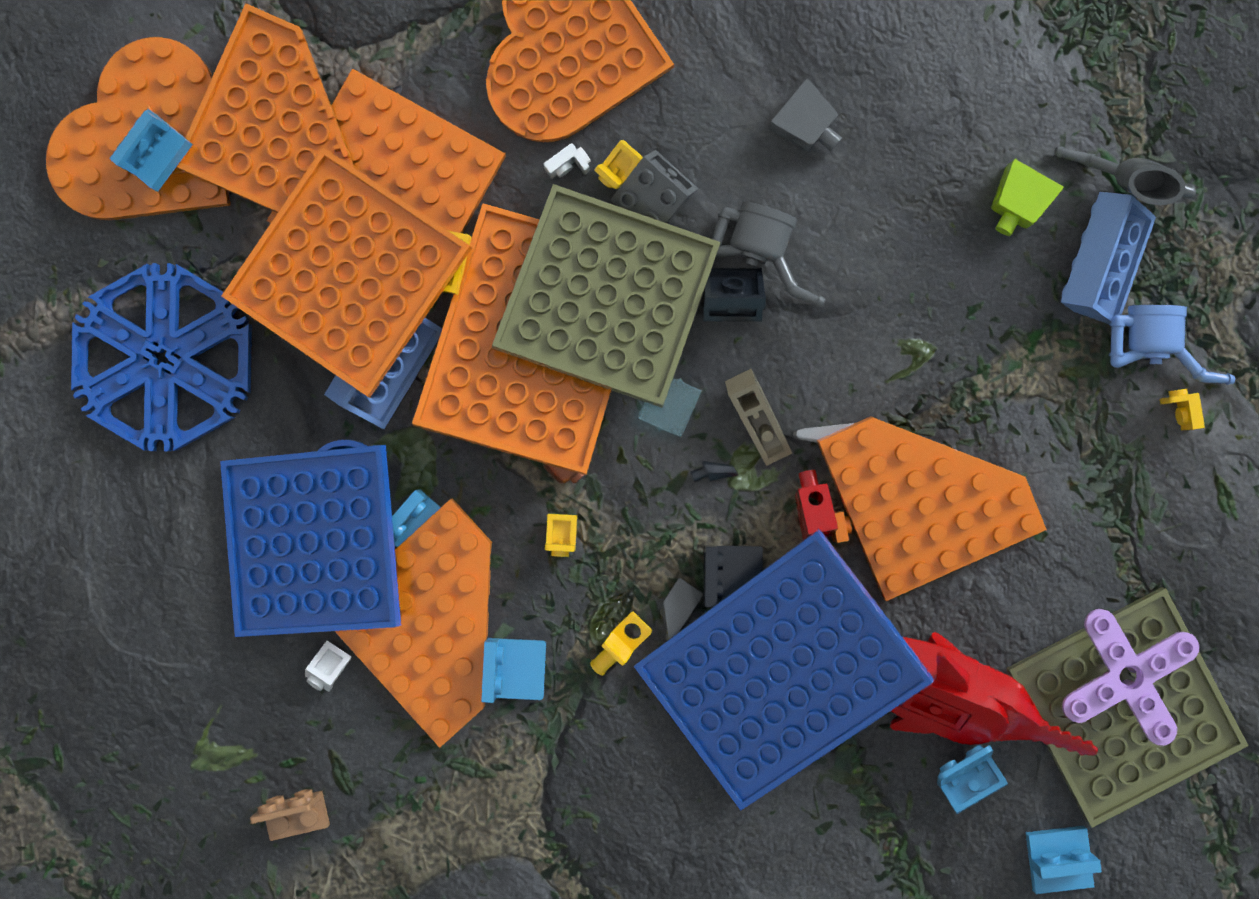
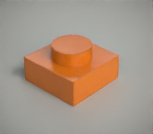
M835 511L838 530L832 535L833 542L849 541L848 534L852 533L849 516H844L843 511Z

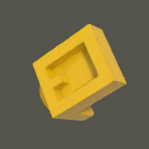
M1187 389L1168 391L1169 397L1160 399V404L1177 402L1178 408L1175 411L1177 423L1181 425V431L1205 428L1199 393L1188 394Z

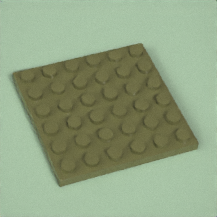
M553 184L494 338L492 349L663 408L721 242Z
M1161 587L1111 613L1136 655L1174 633H1189L1166 588ZM1085 627L1006 668L1009 675L1024 686L1041 717L1050 726H1059L1061 731H1070L1072 736H1081L1083 741H1092L1093 745L1098 748L1097 754L1090 756L1079 755L1077 751L1069 752L1065 747L1057 748L1054 744H1046L1084 819L1091 828L1248 747L1200 652L1189 663L1152 683L1177 726L1175 739L1170 744L1164 746L1156 745L1146 737L1125 699L1082 723L1073 722L1064 715L1062 703L1069 693L1109 671L1087 634ZM1127 667L1122 669L1120 681L1128 679L1134 682L1136 673L1129 671Z

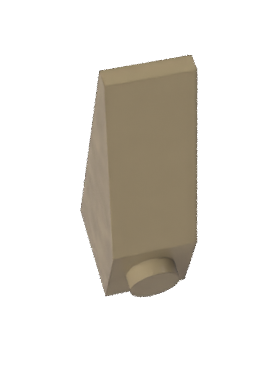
M752 369L725 381L728 395L766 466L792 454L785 435Z

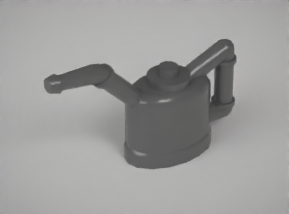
M1056 147L1054 150V155L1058 158L1062 157L1083 164L1087 168L1092 167L1115 175L1118 185L1137 199L1148 204L1168 205L1180 200L1181 197L1190 199L1196 195L1195 186L1186 184L1183 177L1175 170L1150 159L1132 158L1118 164L1097 157L1093 153L1089 154L1065 149L1064 147Z
M742 202L740 211L729 207H724L721 210L711 238L721 242L715 258L741 256L747 259L745 264L752 267H757L758 263L765 264L766 261L773 262L785 286V292H788L794 298L815 304L817 307L824 306L826 300L821 295L819 297L799 287L784 259L792 231L798 221L795 217L752 202ZM735 221L736 225L730 239V245H721L729 222Z

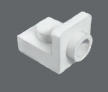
M571 143L543 165L545 171L552 179L556 175L561 178L570 172L573 168L571 164L574 162L586 175L590 172L588 163L591 160L581 147L576 149Z
M326 641L305 670L308 684L319 691L325 689L329 692L335 680L351 660V656L329 641Z

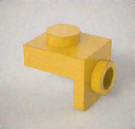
M621 140L602 164L597 165L594 171L600 175L598 178L605 186L618 189L643 157L626 141Z
M548 514L545 550L551 551V556L569 557V552H575L577 515Z

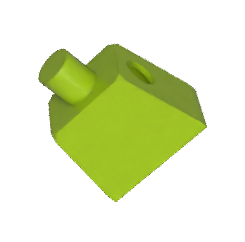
M1014 159L1004 170L991 206L993 211L1002 215L995 229L1006 236H1011L1017 225L1026 229L1032 226L1062 191L1063 186Z

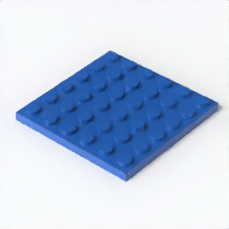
M386 445L220 461L235 637L401 626Z

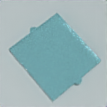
M673 378L663 408L644 402L637 419L656 426L658 431L663 429L678 437H682L702 391L683 383L681 378L678 380Z

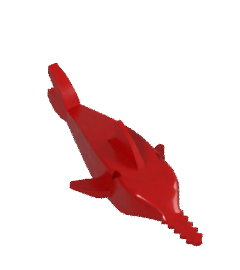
M937 632L930 635L929 642L903 637L932 675L934 681L891 710V712L900 716L891 721V729L923 734L935 733L954 742L967 745L1008 740H1032L1033 742L1042 741L1047 745L1054 744L1057 748L1065 747L1067 751H1077L1079 755L1094 756L1097 754L1098 748L1093 745L1092 741H1083L1081 736H1072L1070 731H1061L1059 726H1050L1041 717L1024 686L1011 676L964 655L950 641Z

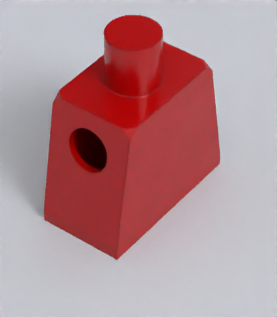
M816 470L798 473L801 488L795 493V501L803 541L819 529L825 537L832 536L838 530V525L828 485H819ZM809 498H814V499H816L817 502H818V505H817V506L812 505V504L809 502L808 499H809Z

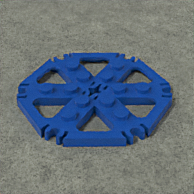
M152 263V265L146 264L88 296V298L93 299L97 303V306L90 302H83V305L90 310V315L87 318L76 314L75 319L85 325L81 327L79 324L72 322L71 390L76 391L73 396L78 399L87 396L89 399L88 404L83 406L81 410L93 412L85 416L142 450L157 451V442L162 440L164 442V451H172V449L177 451L236 418L226 412L227 409L232 413H240L241 410L233 405L236 397L243 400L248 399V396L240 392L239 388H243L248 393H251L252 325L248 324L241 329L239 326L246 325L250 321L249 318L244 316L236 320L235 312L240 309L222 297L224 292L177 264L175 267V265L167 263V272L161 275L160 265ZM140 285L146 287V330L117 314L112 307L113 301ZM191 286L215 301V310L179 329V294L183 287ZM94 337L100 338L130 356L95 377H92L88 372V344ZM229 338L235 339L239 346L238 374L232 379L223 377L193 359ZM150 350L160 353L167 351L165 356L168 358V361L174 363V366L163 362L158 365L159 359ZM174 354H177V355L180 356L181 358L179 359V358L175 357ZM178 385L214 407V414L211 418L187 431L181 430L177 424ZM145 386L144 428L142 430H135L115 418L111 414V406L114 402Z

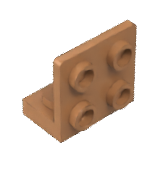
M305 789L294 793L295 797L284 799L283 795L269 798L266 800V804L259 806L258 811L250 817L251 824L266 821L270 841L328 828L330 823L323 792H313L312 789Z

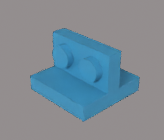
M147 109L137 119L134 126L109 159L117 166L136 175L151 189L158 192L193 144L156 113Z
M1085 826L1025 832L1032 890L1035 894L1094 887L1093 873L1102 872L1101 862L1090 852L1088 830Z

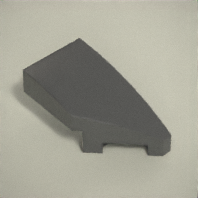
M681 578L676 580L662 602V609H660L661 618L663 617L667 633L665 635L667 641L680 631L703 596V593Z

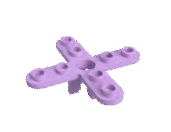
M1103 609L1091 611L1084 621L1085 630L1109 671L1069 693L1062 703L1064 715L1073 722L1082 723L1125 699L1146 737L1156 745L1164 746L1170 744L1177 735V726L1152 683L1195 659L1199 652L1197 639L1190 633L1177 632L1136 655L1113 614ZM1127 667L1129 671L1136 673L1135 681L1126 679L1121 682L1120 673L1122 669Z

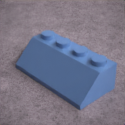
M1099 192L1098 198L1091 209V217L1087 229L1082 234L1081 246L1077 257L1072 262V271L1068 283L1062 291L1061 303L1073 312L1107 324L1111 323L1114 315H1122L1156 219L1133 195Z
M424 318L371 397H367L337 375L324 395L344 409L385 429L439 340L442 328Z

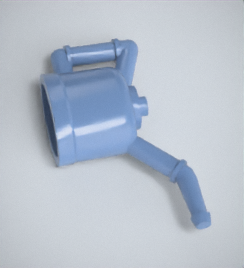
M1177 305L1128 306V315L1117 314L1112 317L1110 323L1111 353H1109L1113 367L1120 368L1142 358L1150 359V364H1162V359H1169L1170 355L1174 354L1192 374V377L1200 382L1230 385L1234 384L1236 380L1235 376L1229 373L1208 372L1184 348L1187 307ZM1127 326L1129 327L1128 348L1130 351L1123 353L1124 327Z

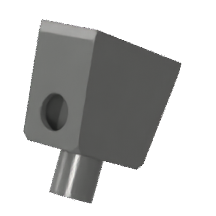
M808 79L803 82L782 107L768 127L773 133L807 152L818 141L829 151H832L842 139L839 134L830 128L838 116L837 112Z

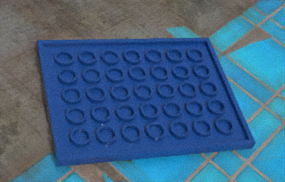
M820 529L634 665L642 679L740 810L791 778L934 681L932 675Z

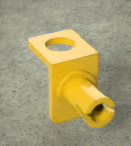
M630 612L603 642L602 647L604 650L590 662L592 669L597 674L603 676L616 662L624 666L633 651L651 635L652 629L636 613ZM631 623L636 624L641 630V635L634 639L628 637L625 633V626Z

